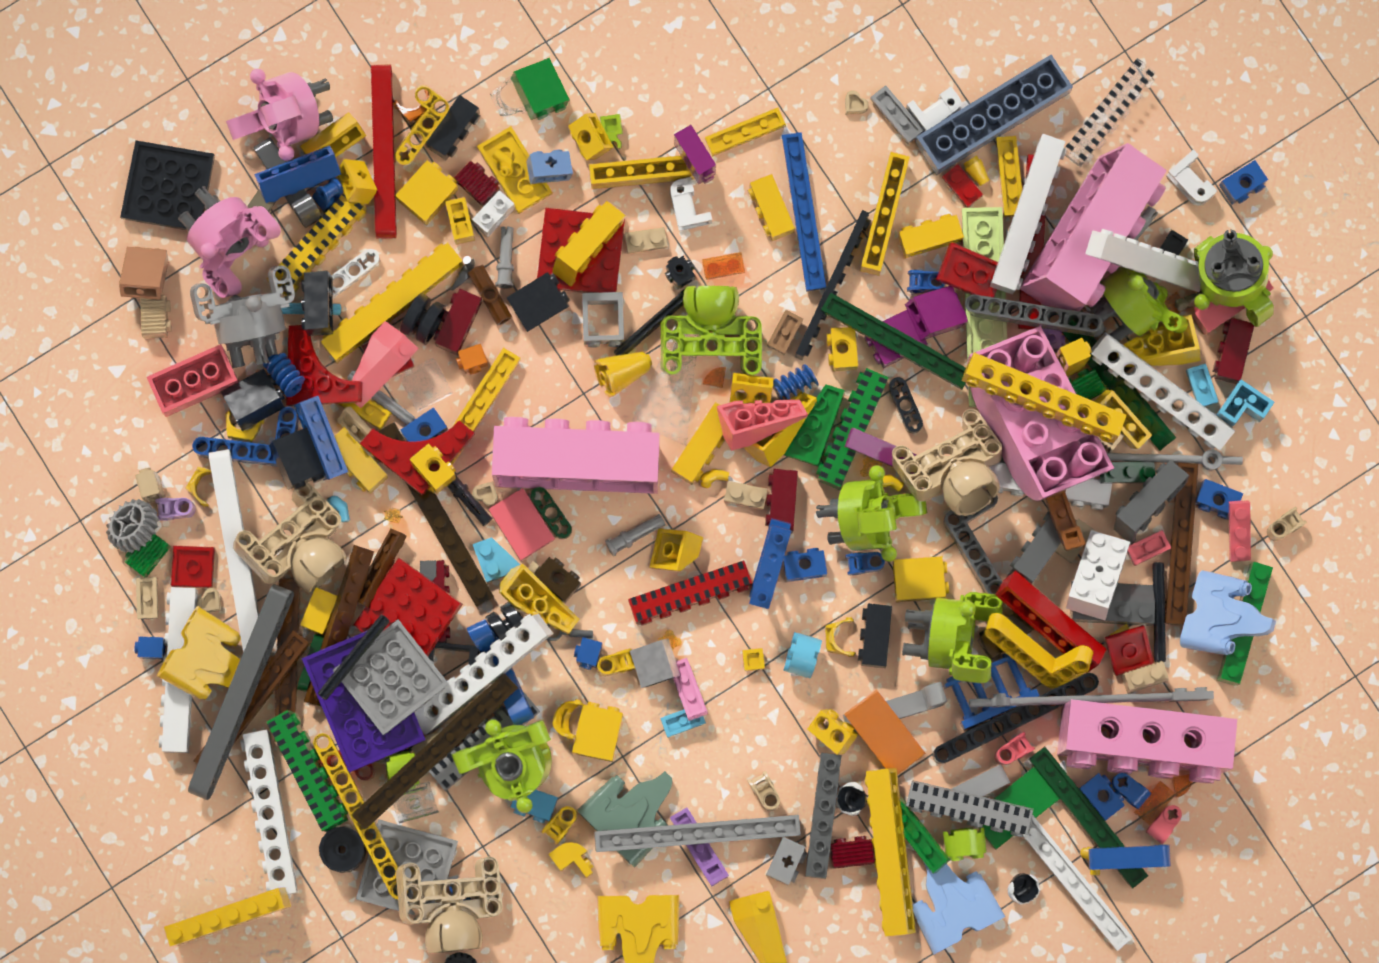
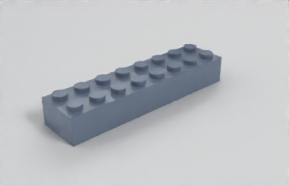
M1051 54L918 135L915 144L934 173L938 175L992 142L996 137L1002 136L1071 93L1073 86Z

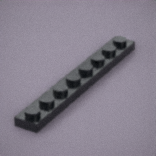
M861 211L795 354V357L803 360L804 356H809L813 347L810 345L812 338L817 339L821 327H818L821 319L825 321L827 317L826 314L821 312V309L830 293L837 296L836 286L837 284L842 285L846 276L843 271L846 266L850 267L854 256L851 254L854 248H859L863 239L860 237L862 230L867 231L871 222L868 219L869 212Z

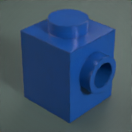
M138 636V642L135 641L134 646L135 654L140 659L163 660L166 648L164 638Z
M582 637L581 645H576L573 656L577 658L576 663L580 664V668L591 670L592 667H597L603 645L602 642Z

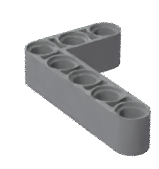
M937 682L923 687L920 691L890 699L886 702L898 718L902 719L941 707L948 701L942 682ZM843 714L844 721L850 723Z

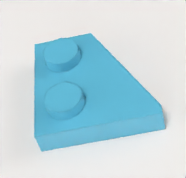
M492 537L472 544L486 583L505 577L512 568L520 565Z

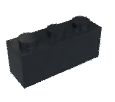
M459 95L449 108L446 116L425 143L426 148L444 160H447L449 157L452 158L458 150V147H456L458 143L467 138L470 126L472 124L475 125L481 117L479 115V107Z
M328 270L304 273V280L301 281V288L304 292V299L301 301L302 310L304 311L302 328L309 336L333 334V277Z
M868 603L867 608H863L862 620H865V628L860 630V640L863 641V648L858 650V661H861V666L886 668L892 606Z

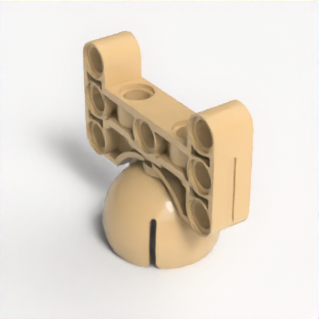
M968 409L963 413V431L916 456L904 445L896 446L893 449V467L916 500L927 501L943 490L947 506L959 516H968L990 504L991 497L997 496L1000 490L999 480L989 467L1001 461L1002 445L984 418L975 409Z
M307 482V486L299 490L294 489L292 493V501L298 506V509L260 540L250 531H240L234 540L233 549L265 583L274 584L291 570L298 586L304 591L311 593L315 588H319L335 574L333 566L336 569L340 568L347 557L338 544L328 539L337 531L341 523V516ZM298 491H303L307 496H301ZM312 506H318L320 511L314 510ZM326 520L332 521L335 525H329ZM283 530L290 531L292 535L284 534ZM239 540H245L248 545H242ZM253 555L261 556L262 560L255 559ZM267 570H274L276 575L270 574Z
M488 856L478 859L475 863V877L421 882L420 869L415 863L400 865L396 870L400 919L408 925L428 923L425 932V945L429 954L481 948L483 934L476 919L498 916L503 908L499 864L496 858ZM485 861L490 865L488 872L484 869ZM406 868L411 870L410 878L405 875ZM487 882H489L492 886L491 892H488L486 890L485 886ZM448 885L451 886L453 890L451 896L448 895L446 892V888ZM408 888L413 891L412 899L407 896ZM469 897H474V899H476V900H465V901H463V899L469 898ZM434 900H435V902H438V903L423 904V903H426V901H434ZM489 902L494 907L492 913H490L487 908ZM410 909L415 912L413 920L408 915Z

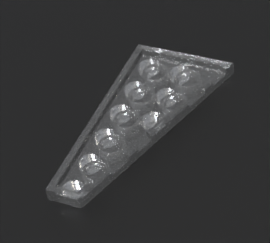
M682 312V314H681V316H687V315H688V314H686V313H684V312ZM683 334L685 337L699 336V334ZM669 340L666 347L668 350L673 351L676 344L673 340ZM682 356L681 369L673 375L663 373L660 366V358L632 418V422L652 424V431L687 446L697 356ZM669 360L666 367L669 371H674L676 364L674 361Z

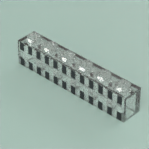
M1137 57L1065 146L1067 148L1065 156L1080 168L1084 163L1088 165L1095 156L1092 154L1096 148L1100 150L1107 141L1105 139L1107 134L1110 133L1112 135L1118 128L1117 122L1119 119H1125L1131 112L1129 107L1132 103L1137 104L1143 97L1141 92L1144 88L1149 89L1155 82L1153 77L1156 71Z

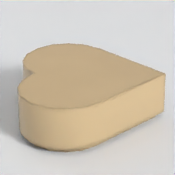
M855 90L847 92L845 96V115L865 113L868 109V101L865 98H861L860 94Z
M493 481L477 485L472 491L473 497L477 501H483L486 506H494L498 501Z
M208 588L205 590L204 596L198 599L197 606L209 612L222 611L219 592L215 588Z

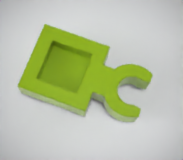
M621 114L600 116L601 124L611 143L617 142L618 149H621L622 142L617 136L623 134Z

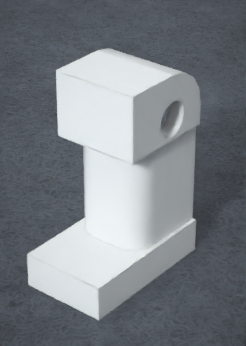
M951 86L939 94L938 101L924 111L918 107L914 100L906 105V109L925 132L956 113L961 105V100Z
M1193 149L1168 171L1166 177L1193 205L1202 206L1216 194L1217 190L1208 180L1203 182L1189 167L1199 156Z
M691 177L674 181L671 185L670 194L678 230L683 231L712 224L711 212L696 215L692 199L694 188Z

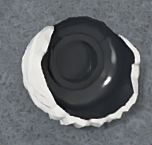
M849 782L839 788L836 800L839 810L850 816L859 814L867 803V795L862 786L857 782Z
M1020 873L1015 875L1008 886L1010 899L1020 905L1029 904L1040 893L1039 881L1031 874Z

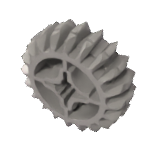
M132 499L130 502L125 501L124 506L119 505V509L113 511L114 515L109 517L110 523L106 525L108 528L106 534L108 536L107 539L116 549L125 553L127 551L133 553L134 550L140 551L141 546L146 547V542L148 540L152 541L151 536L156 534L155 529L159 527L157 524L159 520L157 512L148 502L146 503L143 500Z

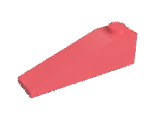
M386 321L370 337L369 344L352 378V381L363 382L362 402L355 403L359 408H362L419 349L404 334Z
M775 400L773 403L755 401V403L743 404V401H734L717 406L723 437L731 451L751 446L808 416L800 400Z

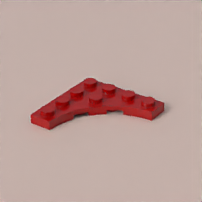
M289 325L288 359L291 360V364L295 365V370H299L300 376H303L305 381L302 384L301 390L296 395L286 397V405L294 406L316 396H319L322 405L361 403L363 382L344 380L328 371L317 357L311 336L303 330L302 325Z
M460 420L443 434L416 442L395 440L372 429L360 442V445L423 496L430 488V485L411 465L410 458L429 444L432 448L436 446L443 455L441 458L445 463L448 461L451 463L473 438L475 433ZM436 463L431 464L429 470L436 472L439 470L440 465Z

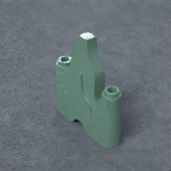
M664 771L653 780L640 782L635 785L627 794L618 799L617 796L624 789L623 785L625 782L616 775L610 778L577 809V812L596 831L667 826V823L661 818L658 821L655 820V816L672 787V777ZM653 848L619 850L617 852L635 868Z

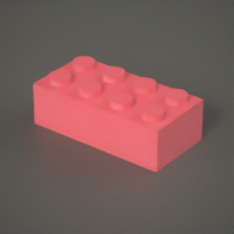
M222 344L147 376V380L165 417L218 395L221 391L239 382Z

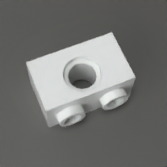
M499 190L472 219L473 225L486 237H489L515 210V205Z

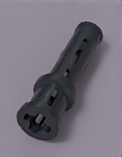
M456 476V479L447 487L452 491L453 497L459 498L482 526H486L493 517L487 513L468 491V485L463 484Z

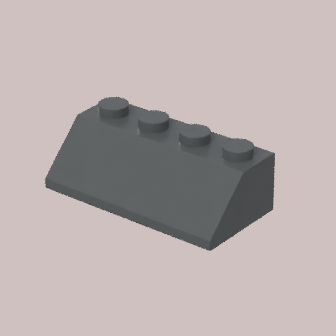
M1118 583L1106 620L1070 610V618L1075 622L1152 626L1155 617L1153 585Z

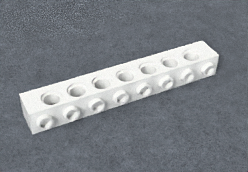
M1104 332L1092 347L1091 354L1095 362L1099 365H1102V363L1109 367L1108 371L1115 377L1119 375L1125 379L1124 383L1131 389L1135 387L1141 391L1140 395L1144 399L1155 401L1157 403L1156 407L1160 411L1171 413L1173 415L1172 419L1179 425L1184 423L1189 427L1188 431L1195 437L1200 435L1205 439L1204 443L1211 449L1216 447L1218 450H1221L1234 434L1235 430L1229 424L1108 333ZM1117 352L1119 354L1118 358L1115 361L1108 360L1109 353ZM1127 364L1135 366L1131 373L1124 372V367ZM1143 376L1151 378L1147 385L1140 384V379ZM1160 388L1167 390L1163 397L1156 396V391ZM1176 400L1182 401V406L1179 409L1172 408V404ZM1192 412L1198 413V418L1195 421L1188 420V416ZM1206 425H1214V430L1211 433L1204 432Z
M539 614L525 616L520 621L522 624L518 628L513 627L505 633L507 637L502 641L498 639L491 644L490 651L479 654L475 658L476 662L470 666L468 664L459 671L461 675L457 678H450L447 681L449 683L447 687L414 712L425 735L433 733L493 684L502 674L510 670L553 634ZM525 630L529 633L528 641L523 637ZM509 643L514 646L513 653L508 650ZM494 655L499 659L498 666L493 663ZM479 668L483 670V678L478 676L477 671ZM463 681L468 683V690L463 688ZM448 693L452 694L453 696L452 703L448 701ZM433 706L438 708L437 715L432 711Z
M262 730L243 734V740H240L242 752H246L247 760H244L246 772H250L251 780H248L249 792H253L254 795L251 805L253 813L257 812L258 820L255 821L256 832L261 834L262 841H258L260 853H264L265 857L262 867L264 874L267 873L269 879L266 882V889L270 891L286 887L288 895L296 894L298 889L270 732ZM256 748L263 750V755L259 759H254L252 755L253 750ZM260 768H265L267 772L263 779L256 777V772ZM264 788L270 790V796L267 799L260 798V791ZM271 808L274 815L271 819L266 820L263 817V813L266 809ZM270 829H276L277 837L274 840L267 838V832ZM279 849L281 857L276 861L272 860L270 856L272 850ZM278 869H282L285 873L281 881H277L274 878V873Z

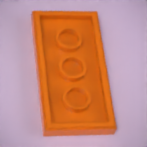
M877 689L844 714L886 769L897 768V775L926 754Z

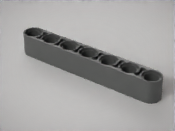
M971 295L965 301L966 309L974 317L1032 327L1041 326L1044 329L1092 337L1100 336L1105 329L1101 318L1095 314L981 295ZM975 302H980L978 309H971ZM993 306H1000L998 312L991 313V309ZM1013 309H1020L1018 315L1010 316ZM1033 312H1039L1037 319H1030ZM1054 315H1058V321L1055 323H1051L1050 318ZM1074 318L1079 319V322H1078L1077 325H1075V326H1070V325H1069V324H1070V321H1071L1072 319H1074ZM1092 322H1099L1096 329H1089Z

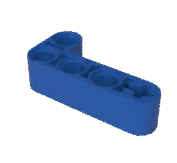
M1169 844L1088 849L1089 870L1171 866Z

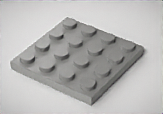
M396 620L380 633L342 680L344 686L383 736L449 685L399 620Z
M378 819L377 826L398 867L407 863H415L420 869L421 882L448 880L458 841ZM378 847L375 850L376 858L383 859L385 857V849ZM368 854L356 900L399 911L398 899L390 895L370 854ZM393 866L385 867L384 874L389 878L395 875V868ZM406 868L405 875L408 878L411 877V870ZM395 885L394 893L398 896L397 885ZM409 889V893L407 895L410 899H412L413 897V891L411 889ZM434 900V901H426V903H423V904L438 903V902H435V900ZM410 909L408 914L415 916V912Z

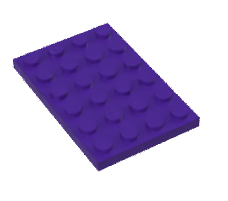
M367 631L302 658L349 773L426 741L414 712L383 736L342 682L327 700L318 695L319 690L334 673L333 669L344 661Z

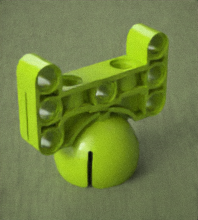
M687 286L683 295V303L688 315L668 316L661 322L660 366L663 373L667 375L678 373L682 366V356H740V367L744 374L755 375L759 373L762 367V324L760 319L754 316H735L739 306L737 287L699 286L696 288V286ZM669 319L676 323L673 331L669 330L666 326ZM749 320L754 321L756 325L754 331L747 329L746 325ZM683 334H699V336L685 337ZM725 335H739L737 337H725ZM668 340H673L676 344L673 351L668 350L666 347ZM709 340L714 341L716 344L714 351L707 349L706 345ZM749 340H752L756 346L752 352L746 346ZM669 360L674 361L676 364L674 371H669L666 367ZM750 360L756 366L753 372H750L746 367Z

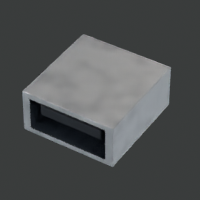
M669 639L659 640L630 651L641 688L650 687L680 676Z

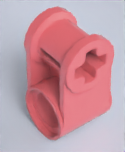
M1023 732L996 751L995 761L999 765L1006 766L1018 758L1027 755L1035 750L1034 746L1031 747L1025 737L1026 733ZM1001 751H1007L1009 753V761H1004L1001 759Z
M1175 805L1165 807L1150 824L1146 833L1163 844L1181 820V809ZM1175 810L1176 812L1174 815L1176 816V819L1171 818L1169 820V814L1167 813V811Z

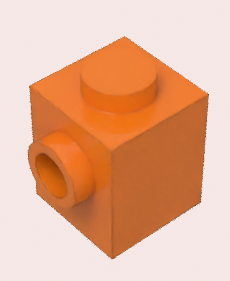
M481 343L458 351L459 357L456 360L459 369L464 368L465 374H476L481 371V368L488 366Z

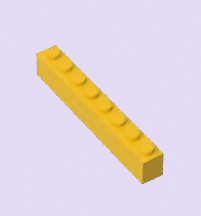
M448 242L444 245L443 243L438 245L433 250L434 253L429 257L424 256L417 263L418 266L413 270L411 268L406 270L401 275L402 278L397 282L392 281L386 286L387 290L381 295L380 293L374 295L367 306L364 307L362 305L356 309L353 317L342 320L338 324L339 327L333 331V334L322 337V346L337 364L370 339L384 321L387 323L393 321L411 306L420 293L426 295L464 265L463 260Z
M897 768L866 771L865 785L868 788L869 795L867 804L871 813L872 846L875 849L876 856L874 865L878 873L879 907L883 916L882 930L885 937L916 933Z

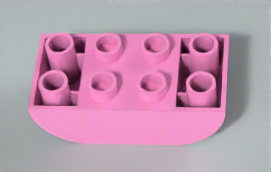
M1041 326L975 352L1075 393ZM973 353L969 355L967 365ZM982 373L984 378L990 379L988 374ZM1001 381L1004 386L1009 387L1007 382ZM970 387L981 416L1001 442L1002 457L1013 479L1029 498L1036 501L1042 500L1114 469L1099 437L1093 434H1085L1076 427L1065 426L1056 419H1048L1037 411L1026 410L1017 403H1009L1004 398L990 395L978 387ZM1020 389L1023 394L1028 395L1025 389ZM1039 397L1042 402L1047 403L1044 397ZM1059 404L1060 409L1066 410L1065 406ZM1078 412V415L1081 418H1085V415L1083 413Z

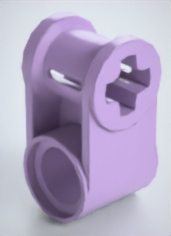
M184 497L155 499V503L158 504V521L190 518L196 512L195 504ZM184 503H189V510L182 513L181 506Z

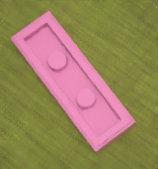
M684 658L676 661L680 676L673 678L688 721L707 715V709L688 659Z

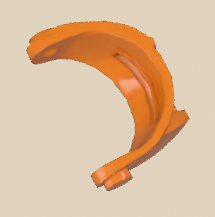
M425 90V99H427L429 97V92ZM397 100L393 102L395 109L409 122L419 119L426 110L422 105L413 109H405L399 105Z

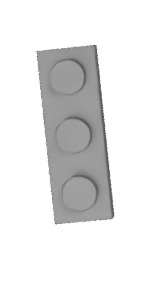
M886 85L870 97V100L907 144L924 132L923 128Z

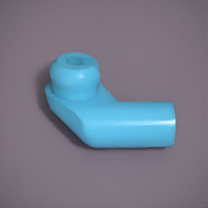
M331 496L326 500L338 511L341 516V522L350 521L348 505L338 496Z

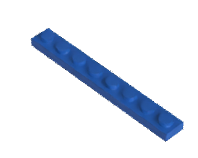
M802 132L782 135V143L806 292L826 289Z

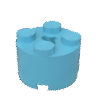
M794 632L783 671L811 679L822 640Z

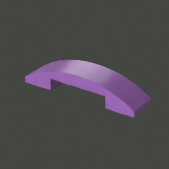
M688 807L670 817L674 825L697 823ZM709 843L686 845L711 887L729 877V874Z

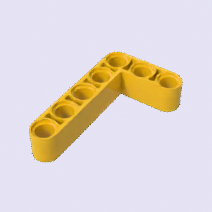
M993 613L989 616L985 636L1046 687L1055 689L1089 671L1093 656L1091 648L1078 646L1055 659L1004 615Z

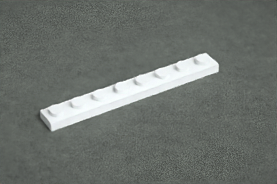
M1032 815L1028 835L1023 834L1024 839L1114 949L1118 951L1133 938L1132 935Z

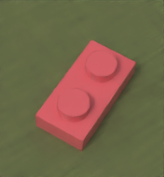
M1163 530L1130 545L1128 555L1133 565L1136 566L1170 550L1171 546Z

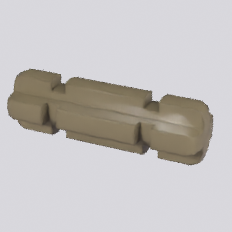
M1203 292L1191 294L1184 297V299H1177L1175 301V308L1178 311L1194 307L1196 296L1203 294Z

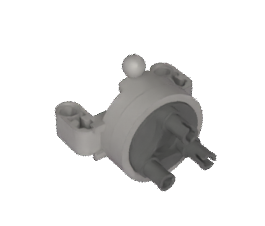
M273 266L269 269L268 279L271 293L242 298L238 295H233L224 304L215 305L212 289L209 285L197 283L191 287L190 297L195 317L205 322V324H214L218 344H225L227 351L230 352L232 368L245 366L241 350L243 346L250 345L253 347L256 365L269 363L268 358L278 354L275 334L286 329L281 308L290 307L288 303L292 302L295 297L291 274L287 267ZM278 269L283 272L281 280H277L275 277ZM199 287H203L205 290L203 298H199L197 295ZM283 291L287 292V295H285L284 298L280 297V294H282ZM205 309L209 310V313L206 314V316L202 315V312L205 311Z

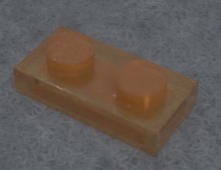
M741 252L702 259L705 280L745 273Z
M1159 781L1152 789L1148 799L1139 810L1136 809L1133 813L1150 826L1176 793Z

